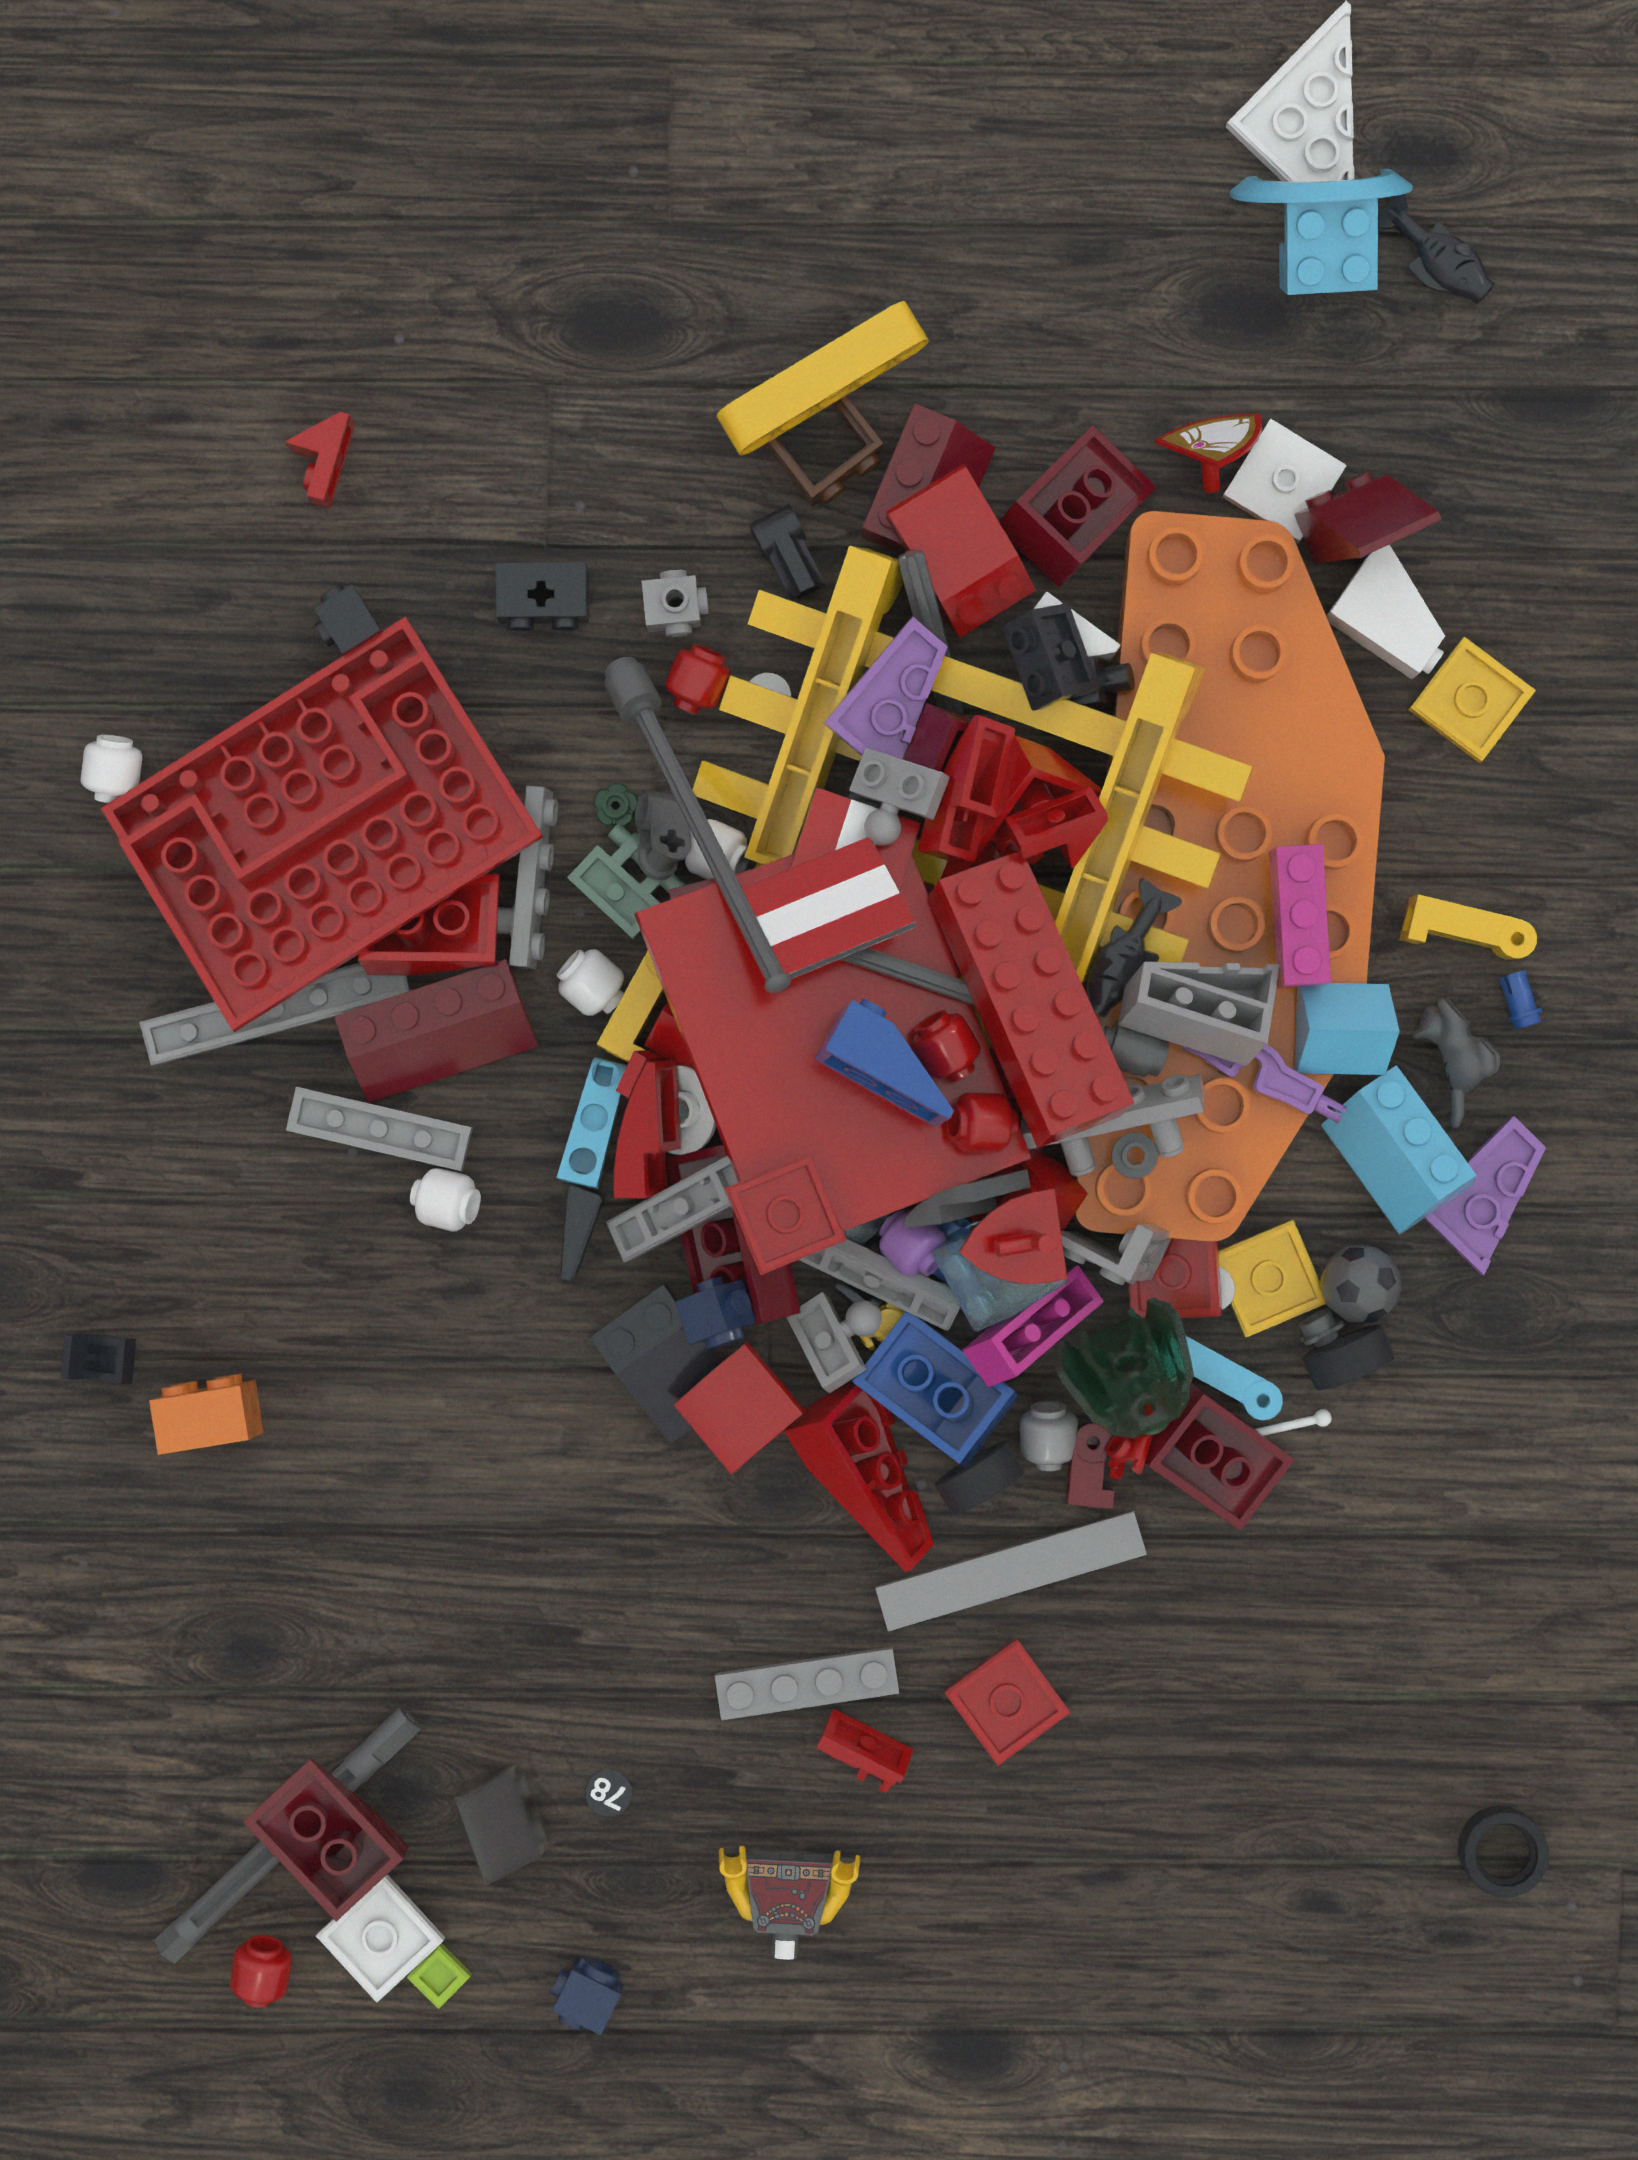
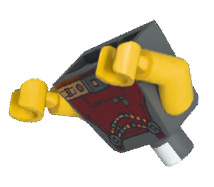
M739 1846L740 1855L737 1857H727L724 1854V1848L719 1849V1869L725 1877L728 1894L741 1917L753 1922L754 1932L772 1933L771 1956L777 1959L790 1960L798 1957L799 1935H817L820 1925H825L833 1920L847 1900L852 1883L856 1881L859 1873L860 1856L856 1855L853 1863H843L839 1860L841 1851H835L832 1862V1854L747 1850L746 1856L745 1846Z

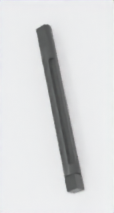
M401 1707L397 1708L344 1759V1762L331 1775L351 1792H354L421 1730L419 1723ZM261 1841L257 1843L189 1909H186L154 1940L160 1955L175 1964L280 1861Z

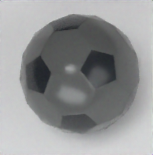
M1365 1244L1347 1246L1334 1253L1325 1264L1321 1275V1292L1327 1307L1338 1318L1358 1325L1374 1323L1387 1316L1397 1305L1402 1289L1400 1272L1396 1263L1383 1250Z

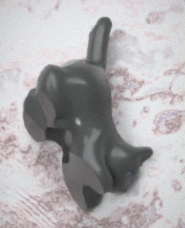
M1445 997L1437 1002V1007L1430 1006L1425 1008L1424 1014L1419 1020L1418 1028L1413 1032L1412 1036L1414 1038H1426L1436 1043L1439 1047L1446 1075L1451 1084L1450 1126L1452 1129H1457L1465 1115V1093L1477 1087L1484 1078L1495 1074L1499 1069L1501 1061L1500 1053L1488 1039L1483 1036L1476 1037L1471 1035L1468 1019L1449 997Z

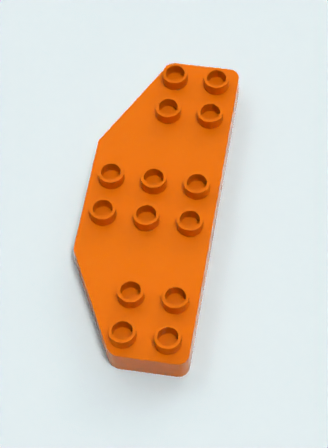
M1159 511L1143 513L1134 521L1126 538L1118 632L1120 647L1117 650L1116 665L1125 663L1131 665L1135 687L1134 690L1114 693L1115 706L1112 707V716L1127 721L1151 653H1165L1199 665L1206 669L1192 705L1185 718L1181 721L1176 739L1253 766L1240 802L1162 774L1144 825L1222 854L1209 888L1131 861L1113 911L1133 919L1136 918L1143 905L1139 897V880L1144 878L1159 890L1180 897L1182 900L1181 905L1167 913H1159L1152 925L1190 939L1182 962L1199 963L1200 967H1223L1226 963H1240V967L1263 968L1266 964H1276L1269 851L1277 846L1323 844L1331 983L1367 984L1385 755L1295 540L1284 526L1273 521ZM1108 754L1107 775H1108V772H1109L1111 763H1112L1113 758H1114V756L1109 755V754ZM1276 986L1267 1044L1277 1051L1287 1067L1294 1070L1297 987L1277 988ZM1122 1002L1110 1009L1107 1017L1097 1014L1101 1028L1104 1029L1105 1026L1113 1027L1114 1023L1119 1020ZM1169 1042L1164 1066L1157 1077L1150 1074L1142 1077L1121 1069L1120 1071L1127 1086L1135 1084L1147 1086L1161 1083L1175 1075H1185L1187 1077L1201 1075L1205 1089L1204 1112L1176 1118L1184 1143L1183 1151L1172 1157H1160L1158 1155L1156 1166L1148 1175L1133 1179L1121 1175L1115 1169L1111 1159L1112 1148L1120 1137L1128 1133L1144 1134L1155 1144L1149 1124L1087 1137L1095 1160V1168L1088 1174L1074 1176L1088 1195L1073 1218L1080 1227L1094 1232L1126 1234L1130 1228L1136 1229L1138 1224H1154L1170 1232L1167 1238L1199 1241L1223 1240L1237 1230L1308 1115L1253 1090L1252 1084L1259 1070V1064L1255 1059L1247 1066L1243 1065L1234 1077H1227L1201 1058L1180 1048L1178 1044ZM1300 1073L1323 1085L1324 1089L1333 1074ZM1135 1146L1131 1147L1127 1151V1160L1133 1165L1139 1164L1143 1160L1142 1150Z

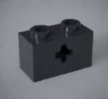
M586 562L496 563V618L499 623L507 624V630L531 631L534 630V624H552L553 630L573 631L579 629V623H589V569ZM546 588L550 596L554 598L547 599L545 607H539L536 600L531 597H538L540 589Z

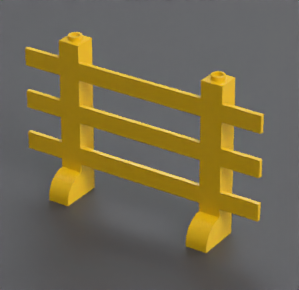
M849 546L827 613L763 590L758 591L748 625L815 649L798 699L735 676H730L719 710L786 734L769 784L713 763L702 761L692 789L696 797L757 819L744 858L757 862L755 868L795 854L815 789L820 788L824 790L836 753L858 761L862 758L860 754L824 725L823 722L863 676L865 667L869 668L894 638L878 632L883 614L890 610L903 585V578L898 559L871 549ZM1151 653L1126 721L1067 699L1057 701L1041 710L1033 711L1029 705L1022 683L944 656L931 691L1114 756L1099 797L1101 804L1108 814L1109 821L1074 867L1065 893L1038 884L1080 981L1083 983L1088 980L1089 969L1094 961L1095 954H1098L1100 947H1103L1110 941V934L1114 926L1119 925L1125 931H1128L1135 920L1113 911L1131 861L1205 888H1209L1222 853L1144 825L1162 774L1240 802L1253 766L1176 739L1181 721L1185 718L1192 705L1206 669L1199 665L1165 653ZM916 839L912 855L921 878L925 882L936 885L948 861L917 851L920 840ZM1151 926L1144 939L1145 950L1157 953L1159 955L1158 962H1182L1190 939Z

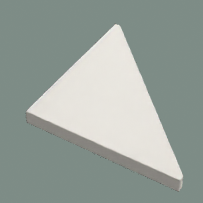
M1347 1L1327 19L1226 124V128L1282 182H1320L1354 179V133L1351 88L1352 40L1350 37L1351 4Z

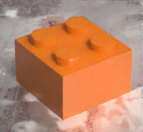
M233 1374L206 1381L207 1388L198 1389L197 1381L161 1388L162 1396L149 1400L158 1455L246 1441L264 1433L256 1380L243 1382L242 1374Z

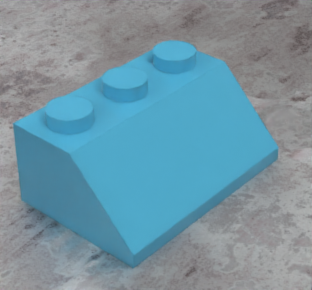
M1397 1065L1388 1070L1385 1075H1381L1360 1089L1345 1102L1343 1106L1345 1105L1347 1108L1345 1113L1340 1114L1342 1118L1338 1124L1329 1118L1321 1124L1325 1133L1399 1235L1466 1191L1475 1183L1477 1175Z

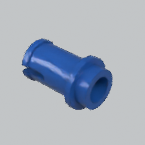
M1526 970L1498 979L1511 1017L1507 1018L1508 1023L1513 1022L1515 1030L1540 1023L1539 1013L1543 1012L1542 1008L1536 1007L1526 976Z

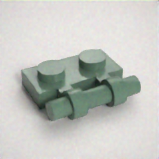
M618 824L608 834V837L620 848L610 857L597 845L567 878L634 940L641 933L634 914L660 904L652 896V893L659 886H662L669 893L668 889L684 886L685 883L673 873L666 880H655L647 877L639 884L622 868L631 858L639 865L638 834L636 832L631 834L626 828Z

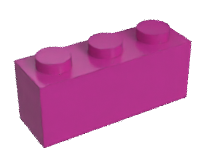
M1323 844L1277 846L1269 851L1276 964H1280L1277 988L1323 986L1331 983Z
M1079 1265L1066 1269L1067 1279L1041 1283L962 1350L987 1387L1017 1377L1104 1302Z

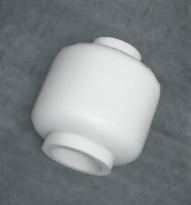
M98 735L97 741L88 743L84 749L81 784L86 789L95 792V800L110 803L139 784L142 765L141 751L133 746V740L115 735Z
M708 819L733 872L745 871L750 859L744 858L748 847L744 833L717 820ZM690 830L691 850L685 857V864L691 873L706 880L713 879L714 876Z
M577 950L568 958L557 973V977L560 979L559 993L586 1016L595 1015L601 1010L606 1014L610 1013L619 1004L624 995L620 990L624 981L622 970L598 950H588L585 953L582 950Z
M441 1168L431 1169L424 1175L422 1180L417 1179L410 1193V1203L415 1206L417 1219L421 1223L451 1232L458 1231L466 1224H471L475 1220L481 1201L480 1191L475 1188L474 1181L469 1176Z

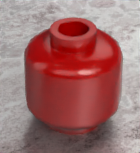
M693 644L691 649L679 650L665 680L667 691L675 696L673 704L693 714H697L700 708H715L719 704L730 678V670L724 664L725 656L700 644Z
M946 1010L937 1011L923 1019L915 1027L917 1034L912 1041V1047L932 1078L945 1079L949 1077L952 1082H956L975 1070L973 1062L981 1052V1045L961 1014H948Z
M967 1092L957 1098L955 1104L951 1105L954 1112L950 1119L946 1121L949 1138L955 1141L961 1151L968 1153L1001 1152L1008 1146L1011 1137L1016 1135L1019 1126L1016 1110L1011 1108L1009 1101L1003 1094L995 1092Z
M270 1935L250 1937L247 1942L239 1945L234 1952L230 1978L231 1990L247 2005L256 2008L266 2007L270 2003L281 1999L287 1993L292 1965L291 1953L276 1937Z

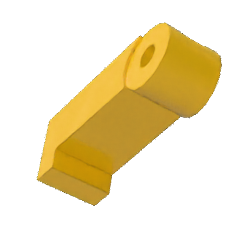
M1419 894L1409 897L1399 939L1400 941L1417 945L1426 942L1428 933L1491 948L1498 957L1504 960L1526 957L1534 951L1537 944L1535 929L1524 920Z
M649 951L644 956L597 1042L599 1048L629 1063L634 1051L644 1050L635 1044L664 993Z

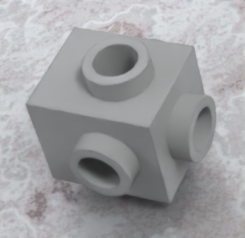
M669 570L661 572L660 579L641 581L645 622L648 633L665 631L666 637H683L693 634L692 628L701 627L700 615L709 614L706 587L697 588L695 575L687 576L686 570ZM674 600L683 602L679 607L669 606Z

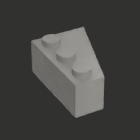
M1144 962L1125 985L1118 1025L1247 1066L1268 1043L1280 964H1266L1263 968L1240 967V963H1226L1223 967H1200L1199 963Z

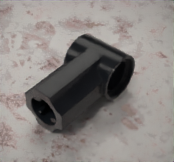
M789 504L749 524L760 551L766 560L770 559L777 573L776 575L791 601L803 598L825 585L804 542L806 541L804 531Z

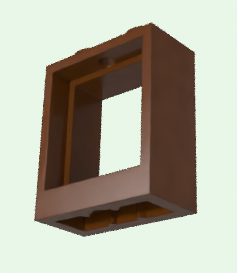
M847 396L831 405L864 448L816 485L812 484L777 437L765 444L766 448L812 507L820 500L824 504L830 503L846 489L843 484L856 473L860 477L865 476L881 462L878 456L883 453V442Z

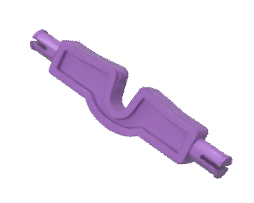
M1268 1044L1253 1058L1259 1064V1070L1252 1084L1255 1092L1285 1103L1303 1114H1311L1314 1110L1335 1121V1123H1339L1342 1118L1340 1114L1345 1113L1347 1106H1343L1323 1095V1085L1287 1067L1282 1057ZM1179 1045L1180 1048L1201 1058L1227 1077L1237 1075L1238 1070L1243 1066Z

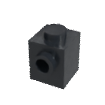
M352 584L347 588L339 585L330 589L320 597L322 603L314 608L321 619L314 624L317 631L328 647L336 643L343 655L383 631Z

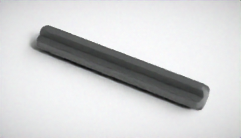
M913 549L906 551V553L899 556L898 563L912 616L948 646L925 554L921 550ZM948 646L944 656L952 658ZM933 691L937 707L957 714L964 712L965 707L962 701Z

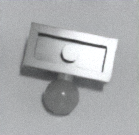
M865 747L849 791L858 796L882 803L880 809L871 812L865 820L864 830L866 836L876 845L885 846L893 843L901 832V822L897 816L899 809L934 820L950 777L943 772Z
M821 1292L800 1306L801 1313L786 1317L822 1388L828 1393L833 1392L867 1370L851 1337L854 1335L869 1336L879 1329L882 1317L879 1308L874 1303L866 1300L853 1303L846 1312L845 1320L842 1321L830 1297Z

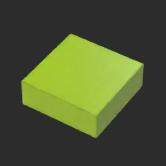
M441 1943L408 1973L407 1978L439 2009L470 1978L472 1973Z

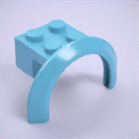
M1380 169L1381 175L1339 181L1280 182L1262 180L1257 176H1249L1229 192L1230 197L1239 201L1284 203L1285 242L1279 243L1280 289L1287 295L1377 290L1378 198L1409 193L1413 190V185L1391 169Z

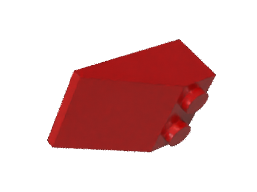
M964 464L886 511L905 550H921L925 554L941 618L959 638L1036 591L1018 553Z
M499 874L483 875L359 953L358 961L366 974L413 976L496 964Z

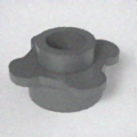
M1329 1308L1309 1315L1298 1324L1303 1333L1299 1336L1301 1342H1304L1305 1346L1314 1344L1315 1347H1321L1335 1340L1339 1336L1337 1330L1341 1329L1345 1324L1337 1316L1334 1317Z

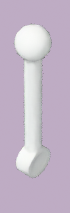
M1320 1409L1313 1416L1256 1428V1430L1266 1436L1314 1424L1325 1427L1331 1423L1332 1416L1328 1410Z

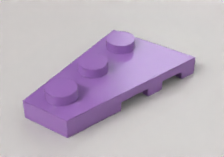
M911 617L823 724L861 756L866 747L903 759L948 646L918 620Z
M1510 1116L1467 1160V1163L1477 1175L1474 1185L1424 1218L1480 1275L1485 1274L1491 1262L1490 1258L1509 1225L1508 1221L1520 1197L1523 1196L1546 1149L1515 1116Z

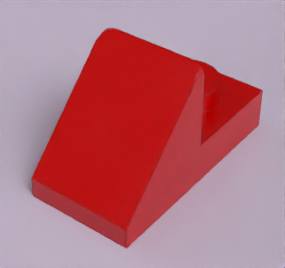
M339 412L285 442L292 452L317 459L316 464L310 463L307 467L303 488L308 490L307 497L313 504L329 509L332 505L355 427L354 421L347 413Z
M1091 786L1005 817L1007 831L1023 859L1059 847L1070 868L1077 865L1109 821L1106 810Z

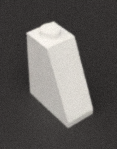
M1390 544L1368 554L1326 615L1328 622L1410 679L1415 678L1422 670L1429 674L1444 653L1437 648L1445 637L1444 633Z

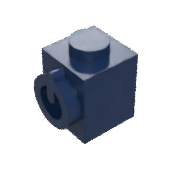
M716 1277L697 1284L698 1293L675 1302L688 1344L693 1345L704 1342L707 1350L719 1348L745 1338L742 1328L756 1323L751 1308V1301L746 1293L743 1280L724 1284L722 1277Z
M581 1956L579 1961L575 1959L570 1972L563 1968L560 1970L550 1991V1994L557 1997L552 2011L559 2014L558 2019L560 2022L572 2029L581 2031L585 2027L601 2035L622 1993L624 1983L618 1981L620 1974L614 1968L599 1960Z

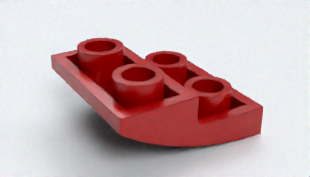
M748 1342L724 1360L674 1404L676 1409L731 1475L806 1412Z

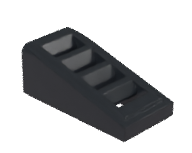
M569 1184L566 1193L560 1270L561 1278L568 1281L577 1278L605 1201L604 1195L573 1184Z

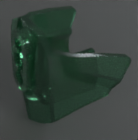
M1156 1297L1147 1300L1145 1318L1136 1314L1132 1308L1127 1311L1130 1320L1110 1325L1097 1332L1091 1338L1088 1337L1086 1331L1079 1333L1081 1337V1347L1079 1350L1065 1339L1058 1342L1057 1349L1052 1358L1059 1379L1093 1423L1106 1427L1114 1436L1136 1438L1143 1434L1154 1435L1166 1429L1170 1421L1181 1416L1190 1401L1189 1387L1194 1372L1180 1315L1170 1303L1158 1300ZM1150 1404L1152 1411L1156 1412L1151 1416H1146L1143 1408L1144 1405Z

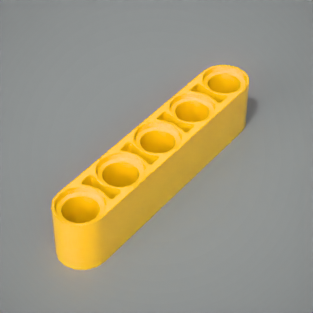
M901 301L722 408L716 417L739 455H746L913 356L928 344L929 339L907 303Z

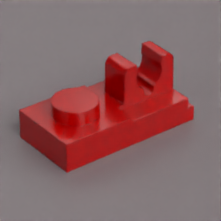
M834 1708L825 1723L816 1747L836 1760L842 1761L856 1769L858 1767L857 1779L862 1782L868 1773L882 1779L879 1788L882 1792H888L890 1787L895 1785L896 1781L902 1782L914 1750Z

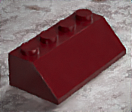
M507 959L498 961L494 965L483 966L334 1016L347 1058L368 1103L539 1047L513 967L509 965Z
M724 1145L666 1158V1170L670 1187L728 1156ZM731 1208L681 1234L693 1294L698 1293L697 1284L716 1277H722L724 1284L743 1280L746 1293L751 1301V1308L756 1320L755 1324L801 1313L791 1265L787 1264L759 1276Z

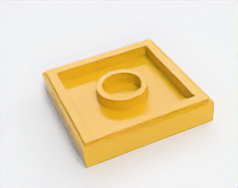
M1463 637L1408 710L1480 763L1536 690L1466 637Z
M1289 1220L1218 1250L1219 1266L1223 1267L1231 1275L1234 1282L1235 1293L1230 1305L1245 1338L1326 1304L1322 1296L1320 1281L1294 1220Z

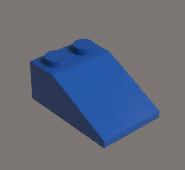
M862 999L860 1003L851 1000L838 1014L814 1059L934 1127L949 1120L954 1110L895 1024L884 1018L887 1012L866 999Z
M906 1311L865 1364L867 1370L856 1376L852 1381L964 1468H966L1019 1398L1018 1394L1003 1382L987 1387L964 1352L918 1317Z

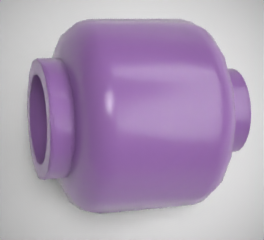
M901 1209L891 1215L881 1226L879 1231L881 1236L880 1251L903 1275L913 1276L923 1273L925 1276H928L935 1272L945 1260V1256L942 1253L946 1246V1235L937 1225L906 1227L904 1218L912 1210L907 1212L905 1209Z

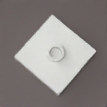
M1270 419L1259 440L1251 449L1222 498L1258 520L1273 521L1281 524L1291 533L1298 544L1303 535L1294 514L1308 508L1305 502L1306 499L1326 490L1331 491L1347 465Z
M388 1874L337 1922L332 1919L316 1935L376 2002L382 1999L445 1939V1936Z

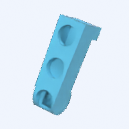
M594 1057L559 1167L557 1179L599 1190L620 1106L621 1094L616 1089L625 1072L626 1064Z
M1174 1329L1171 1330L1151 1367L1173 1380L1178 1369H1181L1238 1400L1242 1410L1258 1420H1269L1275 1417L1280 1412L1283 1404L1282 1394L1273 1383Z

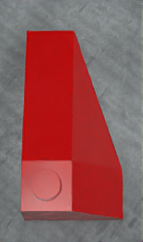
M1014 735L996 818H985L975 863H952L948 861L940 879L1017 852L1018 849L1007 831L1005 817L1089 786L1092 787L1099 799L1102 791L1101 788L1049 747ZM1042 852L1026 859L1034 865L1045 855Z
M854 1379L833 1392L808 1405L804 1409L806 1412L784 1432L806 1468L904 1572L911 1571L934 1545L918 1493L910 1490L902 1466L908 1464L904 1449L897 1451L890 1426L895 1424L892 1412L853 1383Z

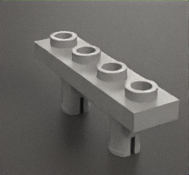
M527 786L525 808L537 825L543 838L520 852L515 904L513 908L498 907L497 934H506L511 937L510 966L536 970L537 960H542L545 952V935L540 933L541 915H547L549 909L550 893L549 889L544 888L545 873L546 871H551L554 861L553 844H548L550 826H555L558 819V801L553 799V792L545 787Z
M1175 1075L1161 1083L1147 1086L1129 1085L1127 1087L1134 1100V1104L1120 1117L1048 1145L1061 1143L1070 1174L1082 1176L1092 1172L1095 1168V1160L1087 1137L1149 1124L1158 1155L1160 1157L1175 1156L1184 1149L1176 1118L1204 1112L1205 1089L1201 1075L1189 1077ZM1022 1115L1020 1130L1027 1148H1037Z

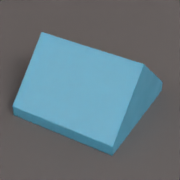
M1329 983L1323 986L1297 987L1294 1070L1298 1073L1385 1075L1400 1032L1389 984Z

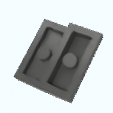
M1028 1170L994 1176L938 1192L922 1201L904 1218L905 1226L916 1227L943 1224L989 1212L997 1207L995 1196L1030 1188Z

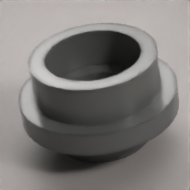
M1128 1133L1115 1142L1112 1148L1111 1159L1115 1169L1121 1175L1137 1179L1148 1175L1155 1168L1158 1152L1154 1142L1146 1135ZM1134 1146L1140 1148L1143 1152V1160L1137 1165H1133L1127 1160V1151Z

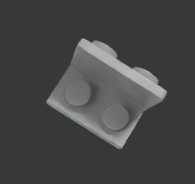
M1138 1224L1136 1229L1130 1228L1126 1232L1118 1251L1120 1253L1078 1231H1061L1065 1257L1081 1264L1088 1261L1101 1266L1099 1274L1120 1285H1124L1125 1281L1135 1284L1136 1281L1152 1280L1172 1239L1167 1238L1170 1232L1154 1224Z

